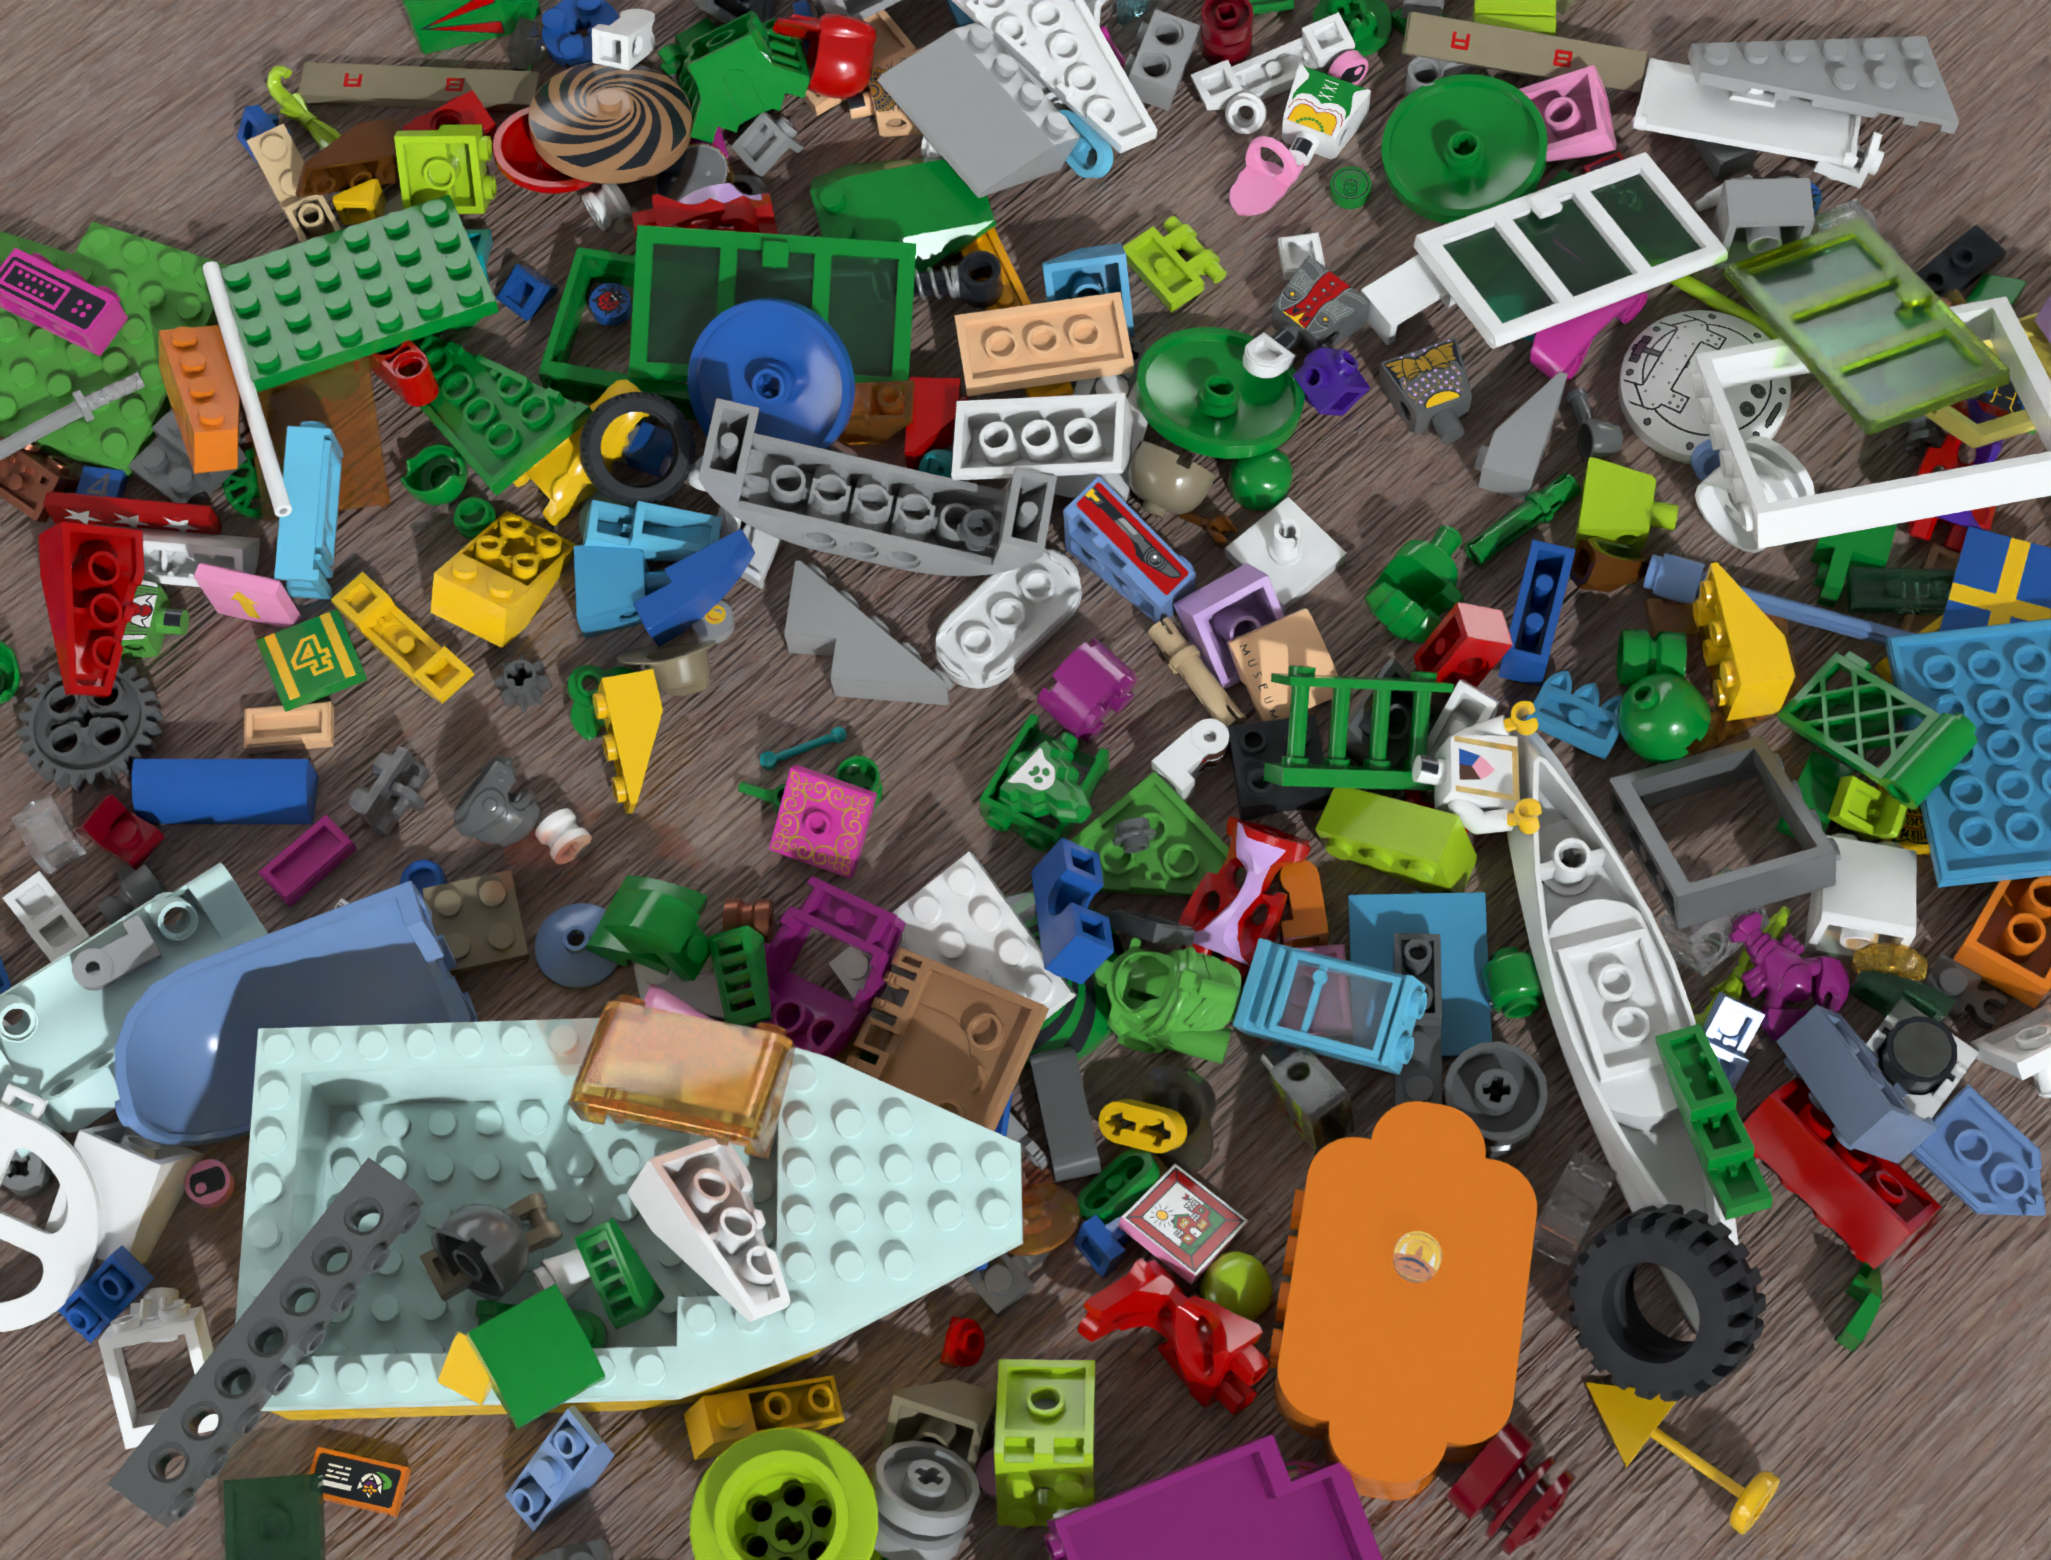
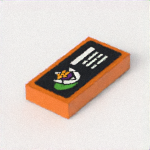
M317 1447L303 1494L319 1500L398 1517L412 1470L405 1466Z

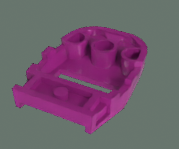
M811 876L807 884L813 890L799 909L793 906L787 909L779 920L783 924L769 945L764 943L772 1020L737 1029V1031L824 1055L832 1059L843 1050L862 1026L866 1016L873 1009L871 1005L874 998H880L885 991L887 983L883 981V978L887 971L891 972L892 965L890 963L899 947L906 923L897 915ZM811 928L872 956L869 963L872 966L863 990L859 989L853 1002L789 972L801 952ZM751 982L744 984L743 989L752 987ZM752 999L739 1003L738 1010L756 1005L755 1000Z

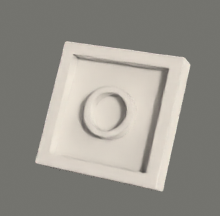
M1289 497L1225 547V556L1237 568L1248 563L1268 575L1283 612L1341 566L1347 557V553Z
M2051 1004L2045 1005L1970 1042L1971 1047L1979 1052V1055L1976 1057L1977 1060L2021 1080L2033 1075L2038 1096L2051 1098Z

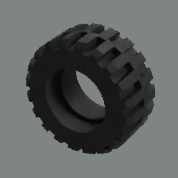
M1666 1204L1659 1209L1654 1205L1640 1208L1593 1236L1585 1244V1252L1577 1256L1572 1266V1271L1577 1276L1568 1281L1567 1296L1570 1299H1574V1305L1568 1308L1570 1323L1578 1325L1580 1334L1575 1336L1581 1350L1589 1349L1594 1357L1590 1363L1600 1373L1607 1370L1613 1375L1611 1383L1622 1390L1627 1389L1629 1386L1635 1387L1634 1394L1638 1397L1652 1400L1660 1394V1399L1664 1402L1679 1401L1684 1396L1693 1398L1703 1394L1747 1360L1755 1349L1753 1342L1761 1337L1764 1322L1762 1319L1757 1318V1316L1766 1310V1296L1764 1293H1757L1756 1286L1762 1282L1758 1267L1750 1268L1745 1258L1751 1253L1743 1242L1735 1245L1728 1237L1732 1230L1722 1222H1718L1714 1226L1707 1222L1709 1218L1707 1213L1692 1209L1684 1215V1208L1681 1205ZM1646 1262L1663 1266L1677 1274L1689 1287L1696 1300L1699 1312V1329L1694 1341H1680L1667 1337L1652 1327L1644 1318L1636 1303L1633 1289L1634 1274L1639 1263Z

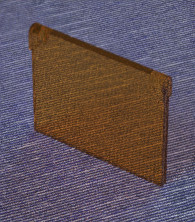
M369 356L257 392L282 477L287 426L300 427V423L304 421L320 422L325 424L326 428L332 429L344 451L343 458H341L342 469L338 512L378 506L384 507L391 504ZM252 438L264 522L279 520V517L274 513Z

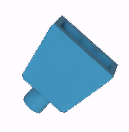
M574 546L576 613L584 638L643 624L633 603L670 584L671 581L666 571L649 572L644 551L639 548Z

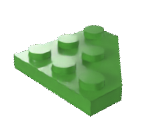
M1155 771L1070 840L1099 853L1104 886L1098 892L1191 897L1207 872H1219L1229 850V847ZM1138 817L1148 818L1151 829L1156 831L1155 837L1149 841L1150 847L1137 853H1124L1123 847L1113 845L1112 840L1116 838L1114 826L1117 823ZM1241 867L1238 870L1237 876L1244 871V868ZM1212 892L1209 898L1213 897L1217 892Z

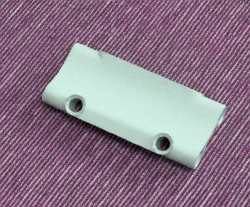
M222 863L216 864L174 892H163L156 895L153 899L0 994V1102L9 1084L47 1100L48 1103L40 1122L49 1126L57 1133L63 1130L67 1133L81 1130L115 1108V1101L120 1099L115 1077V1045L127 1013L153 983L184 965L268 934L233 877ZM181 907L180 919L175 924L164 925L166 912L171 908ZM139 914L162 957L104 989L93 991L81 987L74 979L72 973V963L76 955L89 948L101 949L127 935L122 922ZM23 1009V1016L17 1024L13 1026L2 1025L3 1018L8 1011ZM18 1097L15 1098L12 1105L28 1114L31 1113L33 1104ZM24 1148L16 1150L21 1158L32 1152Z

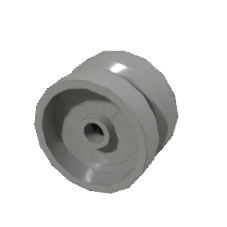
M916 1440L895 1443L882 1452L870 1480L878 1506V1534L874 1549L889 1560H950L956 1556L960 1548L968 1522L980 1495L978 1478L969 1463L954 1451L938 1444Z

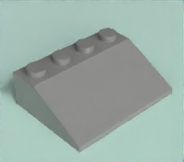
M981 22L952 29L881 74L877 80L978 198L1059 171L1081 137L1070 125L1068 119L1055 108L1044 95L1041 88L1034 84L1019 67L1017 61L1005 51L993 37L990 30L984 27Z

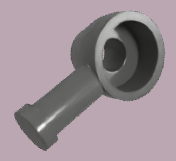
M1577 388L1570 391L1566 395L1568 405L1572 407L1578 423L1577 446L1582 460L1588 462L1589 457L1602 460L1620 451L1623 441L1620 427L1617 424L1594 419L1587 401L1588 395L1585 389Z

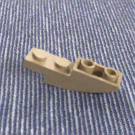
M284 123L247 140L250 150L300 243L341 230L323 195L298 198L295 194L304 161Z

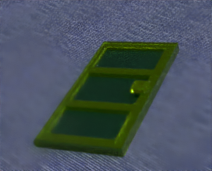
M1861 217L1728 265L1724 270V276L1868 435L2009 384L2010 369Z

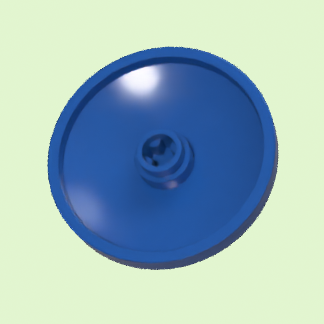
M760 298L740 303L725 310L714 318L702 331L692 350L689 361L687 383L690 403L694 415L707 437L716 398L758 407L759 413L754 432L756 434L826 450L838 440L850 419L855 399V378L849 354L834 329L814 311L798 303L777 298Z

